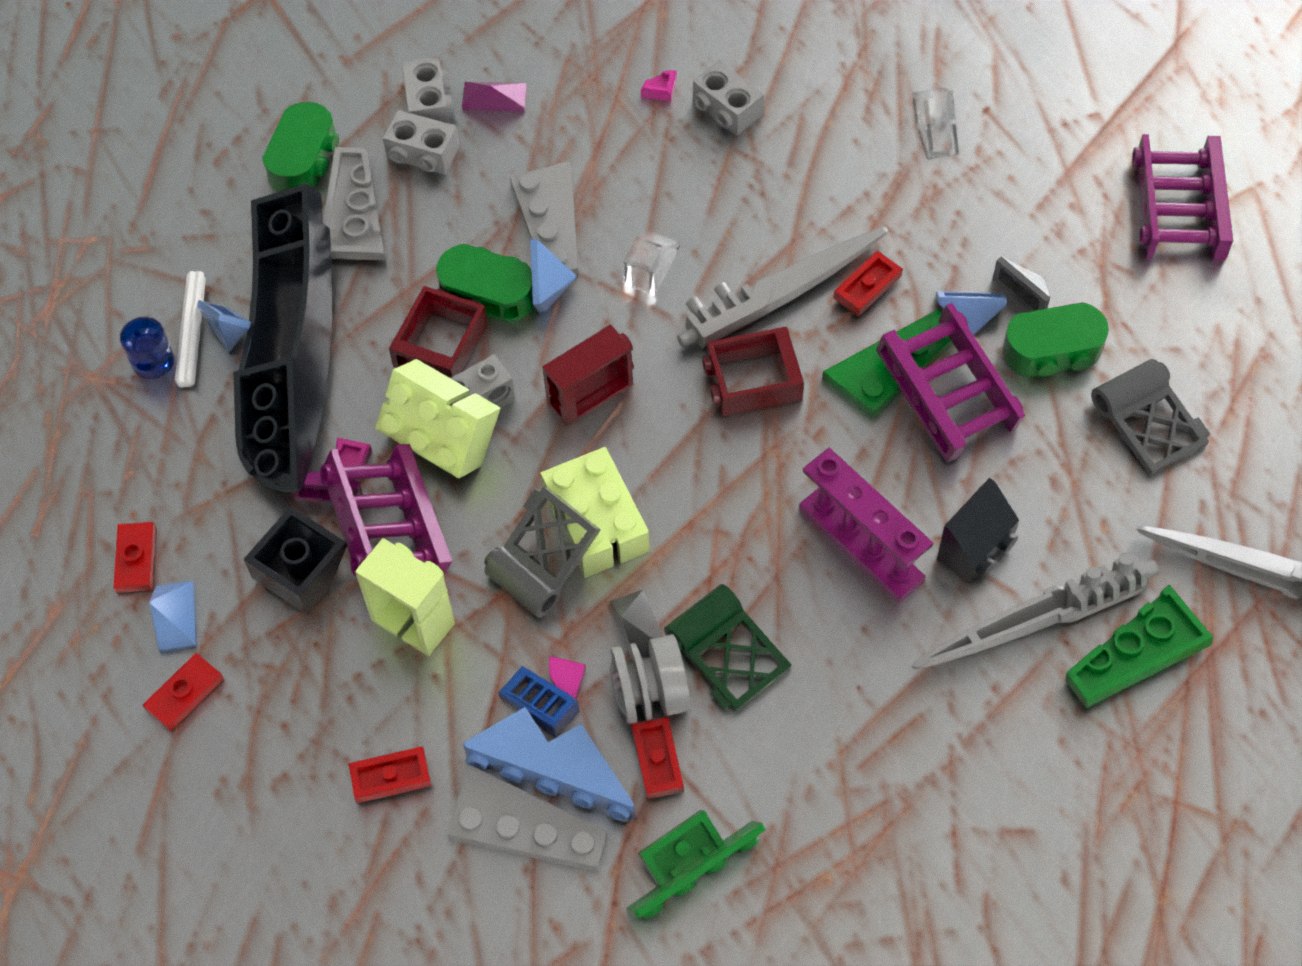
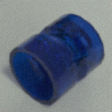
M137 317L129 321L122 328L120 343L135 374L145 379H157L166 375L172 369L175 355L159 321L151 317Z

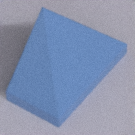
M530 239L533 305L539 312H547L577 276L538 239Z
M936 291V299L939 305L945 309L946 305L953 303L957 311L966 317L968 328L973 335L1007 306V298L1003 293Z
M198 300L197 308L229 353L249 330L251 322L228 307Z
M193 580L157 585L149 604L160 653L197 648Z

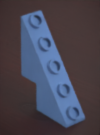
M526 707L463 742L466 754L465 762L482 771L490 768L500 772L503 778L511 782L521 783L523 780L534 784L536 789L544 794L556 796L559 793L570 797L571 801L580 807L591 809L592 806L606 810L610 817L619 821L627 822L628 819L633 820L636 818L634 803L582 724L548 742Z

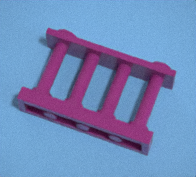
M1142 134L1139 147L1133 148L1132 165L1138 169L1143 222L1140 228L1139 242L1140 245H1145L1146 259H1153L1158 242L1206 243L1207 247H1211L1212 260L1226 261L1234 240L1221 136L1208 135L1203 149H1199L1198 152L1151 151L1149 134ZM1152 164L1197 165L1198 168H1202L1203 174L1201 177L1153 176ZM1155 190L1200 191L1201 194H1205L1204 204L1157 203L1155 200ZM1157 216L1203 217L1204 220H1208L1209 227L1207 230L1158 229Z
M953 303L946 305L938 320L940 325L906 341L900 339L896 331L892 330L882 335L876 348L879 357L946 463L959 458L967 445V437L1002 420L1008 430L1012 432L1017 429L1025 417L1020 400L1011 394L968 328L966 317L957 311ZM946 336L950 338L958 351L957 353L924 369L917 366L911 353ZM964 364L968 366L976 381L943 397L935 394L929 381ZM985 392L995 409L960 426L954 424L947 410Z
M410 444L396 445L387 463L343 466L338 449L330 450L325 463L320 468V479L322 484L327 486L344 540L347 543L353 575L356 576L355 571L372 551L370 539L409 536V538L413 539L417 552H412L415 558L423 563L430 561L436 564L445 575L453 561ZM388 477L389 480H392L396 492L354 496L348 480ZM398 506L399 509H402L406 522L364 525L359 510Z
M830 447L803 468L802 472L819 487L799 503V511L898 604L925 583L926 576L912 563L933 546L934 542Z

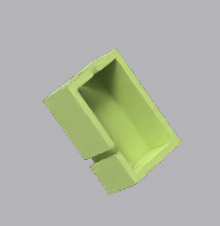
M416 359L393 369L385 397L389 400L382 404L375 429L401 445L410 444L413 452L459 479L482 466L501 408L476 393L468 396L469 389Z
M606 446L540 472L542 488H550L601 529L578 563L584 578L614 567L613 546L611 543L616 541L620 563L650 552L649 530ZM547 500L554 517L557 518L556 506ZM565 514L566 520L572 519L567 514ZM578 523L567 525L569 545L579 544L587 532Z
M384 538L381 539L355 571L371 621L398 636L413 617L414 623L402 636V639L425 655L430 656L455 624L443 571L430 561L423 563L415 558L411 550L405 545L398 542L394 545Z

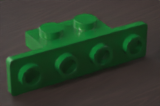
M699 810L637 853L657 884V887L626 909L631 916L636 918L643 916L645 919L656 915L665 907L663 902L674 894L677 897L684 895L697 885L695 879L705 872L713 874L727 865L728 860L726 858L735 851L744 852L755 846L760 841L758 835L766 830L763 823L751 821L723 840L705 810Z

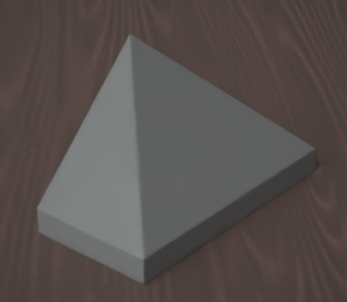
M1002 256L997 259L992 279L1029 311L1048 308L1050 295L1043 277Z
M642 589L609 601L628 649L629 644L636 643L642 658L649 657V640L663 637V634L644 590Z

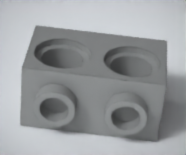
M439 58L402 63L408 112L449 124L448 114L454 113L451 94L445 95L444 91L450 89L448 71H441Z
M720 60L693 80V102L696 107L701 111H706L716 119L721 127L729 129L736 136L764 115L765 94Z
M401 110L396 112L383 137L387 159H391L399 164L405 163L420 167L428 172L434 171L445 175L460 147L456 125Z
M495 354L450 378L469 389L468 396L476 393L500 408L515 401L512 377Z

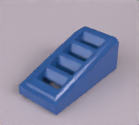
M521 666L498 692L500 697L516 709L520 710L526 707L535 723L555 738L579 712V703L576 699L524 666ZM525 679L529 684L517 696L513 691ZM534 688L539 690L530 702L524 700ZM545 696L549 697L550 699L541 709L536 707ZM557 703L560 707L552 716L548 715L547 713Z

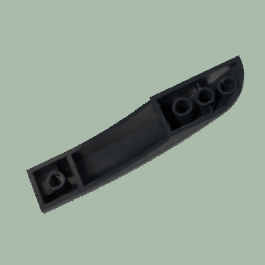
M307 183L251 200L253 250L252 295L249 315L251 325L246 334L239 370L233 372L235 439L240 461L247 473L252 475L261 485L281 492L302 491L319 431L330 358L332 328L330 228L323 224L321 193Z

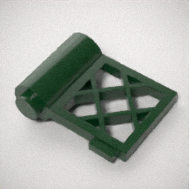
M724 584L717 586L664 627L666 636L674 634L680 653L692 662L714 688L710 695L724 711L730 707L734 712H737L792 666L743 610L737 596ZM743 624L752 635L751 646L730 644L731 632ZM726 636L725 643H718ZM756 640L762 647H756ZM709 649L725 651L723 668L708 667L700 656ZM729 652L750 653L749 671L728 669ZM755 654L769 655L779 666L771 673L754 672ZM716 675H723L722 682ZM728 676L749 678L748 691L738 699L727 689ZM754 679H760V680H761V681H759L756 685L753 686V681H754Z

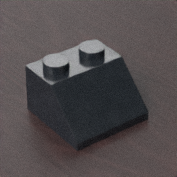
M988 478L944 525L937 560L970 585L979 575L983 578L986 577L995 566L997 555L1001 551L1005 554L1009 552L1018 540V536L1015 533L1019 519L994 480Z
M290 506L243 560L252 579L308 615L331 588L347 543Z

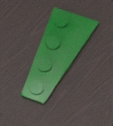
M937 309L896 331L900 339L906 341L940 325L938 320L942 312ZM946 336L911 353V356L917 366L924 369L932 365L953 343ZM879 341L824 370L822 374L823 380L873 419L902 393L876 352Z
M1169 584L1151 604L1148 602L1138 611L1137 616L1126 625L1122 624L1116 629L1108 641L1103 645L1099 644L1067 671L1065 681L1084 706L1088 708L1211 646L1214 637Z

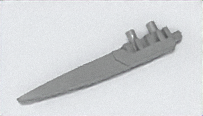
M881 227L839 243L770 277L766 276L756 281L754 291L745 284L741 286L740 292L735 294L725 282H722L714 289L722 301L719 299L712 301V306L707 309L697 297H692L686 302V306L691 313L686 316L685 327L687 331L677 335L679 344L685 347L695 342L704 349L707 347V342L723 339L767 316L769 312L815 287L852 262L883 238L888 232L887 227Z
M1139 526L1136 529L1140 534L1200 562L1282 591L1283 595L1295 599L1302 597L1301 562L1208 537L1149 526Z
M1123 553L1119 556V559L1114 560L1111 571L1105 565L1098 568L1090 567L1086 573L1082 574L1080 584L1077 585L1073 579H1069L1065 582V587L1054 585L1043 590V595L1000 613L941 644L915 660L911 667L913 669H922L1007 643L1059 622L1073 623L1143 593L1148 587V578L1159 574V567L1153 560L1142 565L1135 554Z

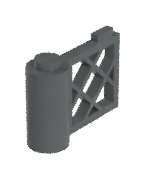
M1149 359L1094 388L1091 393L1092 401L1097 411L1105 419L1111 420L1149 476L1207 446L1209 443L1207 437L1210 435V432L1200 418L1193 419L1169 386L1170 372L1166 365L1155 359ZM1165 399L1173 409L1172 418L1153 414L1155 404ZM1131 416L1146 420L1144 434L1132 431L1124 420ZM1152 422L1170 426L1168 440L1149 435ZM1176 428L1188 431L1195 442L1190 445L1173 442ZM1147 444L1166 448L1164 459L1154 463L1146 452Z
M543 487L541 491L534 489L523 506L527 509V512L504 547H496L491 550L484 561L486 565L485 574L538 618L548 614L557 604L562 593L561 588L601 531L600 528L548 487ZM549 500L556 506L558 521L543 524L541 509ZM565 514H567L572 519L566 520ZM578 523L587 532L579 544L569 545L567 525ZM559 526L561 547L546 549L544 529ZM535 530L538 551L527 552L518 544L526 532ZM562 552L564 566L556 576L549 570L547 554ZM533 556H539V561Z

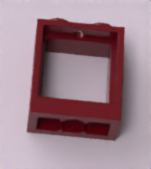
M423 286L389 347L393 367L397 368L417 359L448 378L464 371L488 326L485 306L473 299H463L451 295L443 289ZM431 314L468 326L452 357L415 345Z
M611 324L542 366L547 404L566 427L633 385L632 343L624 333L619 334Z
M787 326L707 342V356H702L703 369L706 377H712L713 384L710 385L712 402L714 405H720L723 417L803 401L804 380ZM775 355L782 383L728 393L721 365Z

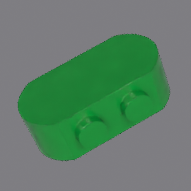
M300 102L285 109L262 157L268 181L276 192L306 183L316 189L320 178L326 175L328 160L332 152L334 153L335 147L339 146V135L336 134L332 115L327 108L314 102Z
M460 244L445 251L437 262L436 273L439 288L463 299L476 300L485 306L487 317L511 323L527 316L534 306L532 271L527 263L520 261L516 257L499 255L490 252L484 247Z
M1084 302L1016 314L1010 320L1002 348L1003 358L1009 368L1025 377L1037 375L1046 377L1056 372L1070 369L1076 371L1093 366L1100 359L1109 332L1108 322L1099 309Z

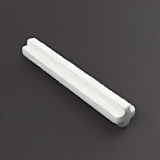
M190 271L186 275L175 381L180 388H191L195 384L202 313L197 308L198 300L204 301L206 278L201 271Z

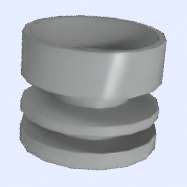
M674 634L650 639L648 644L649 657L642 658L636 643L629 644L631 661L628 662L625 661L621 646L611 648L610 677L617 706L621 709L627 724L637 723L636 705H641L645 720L652 719V702L659 701L665 716L691 711L686 674Z

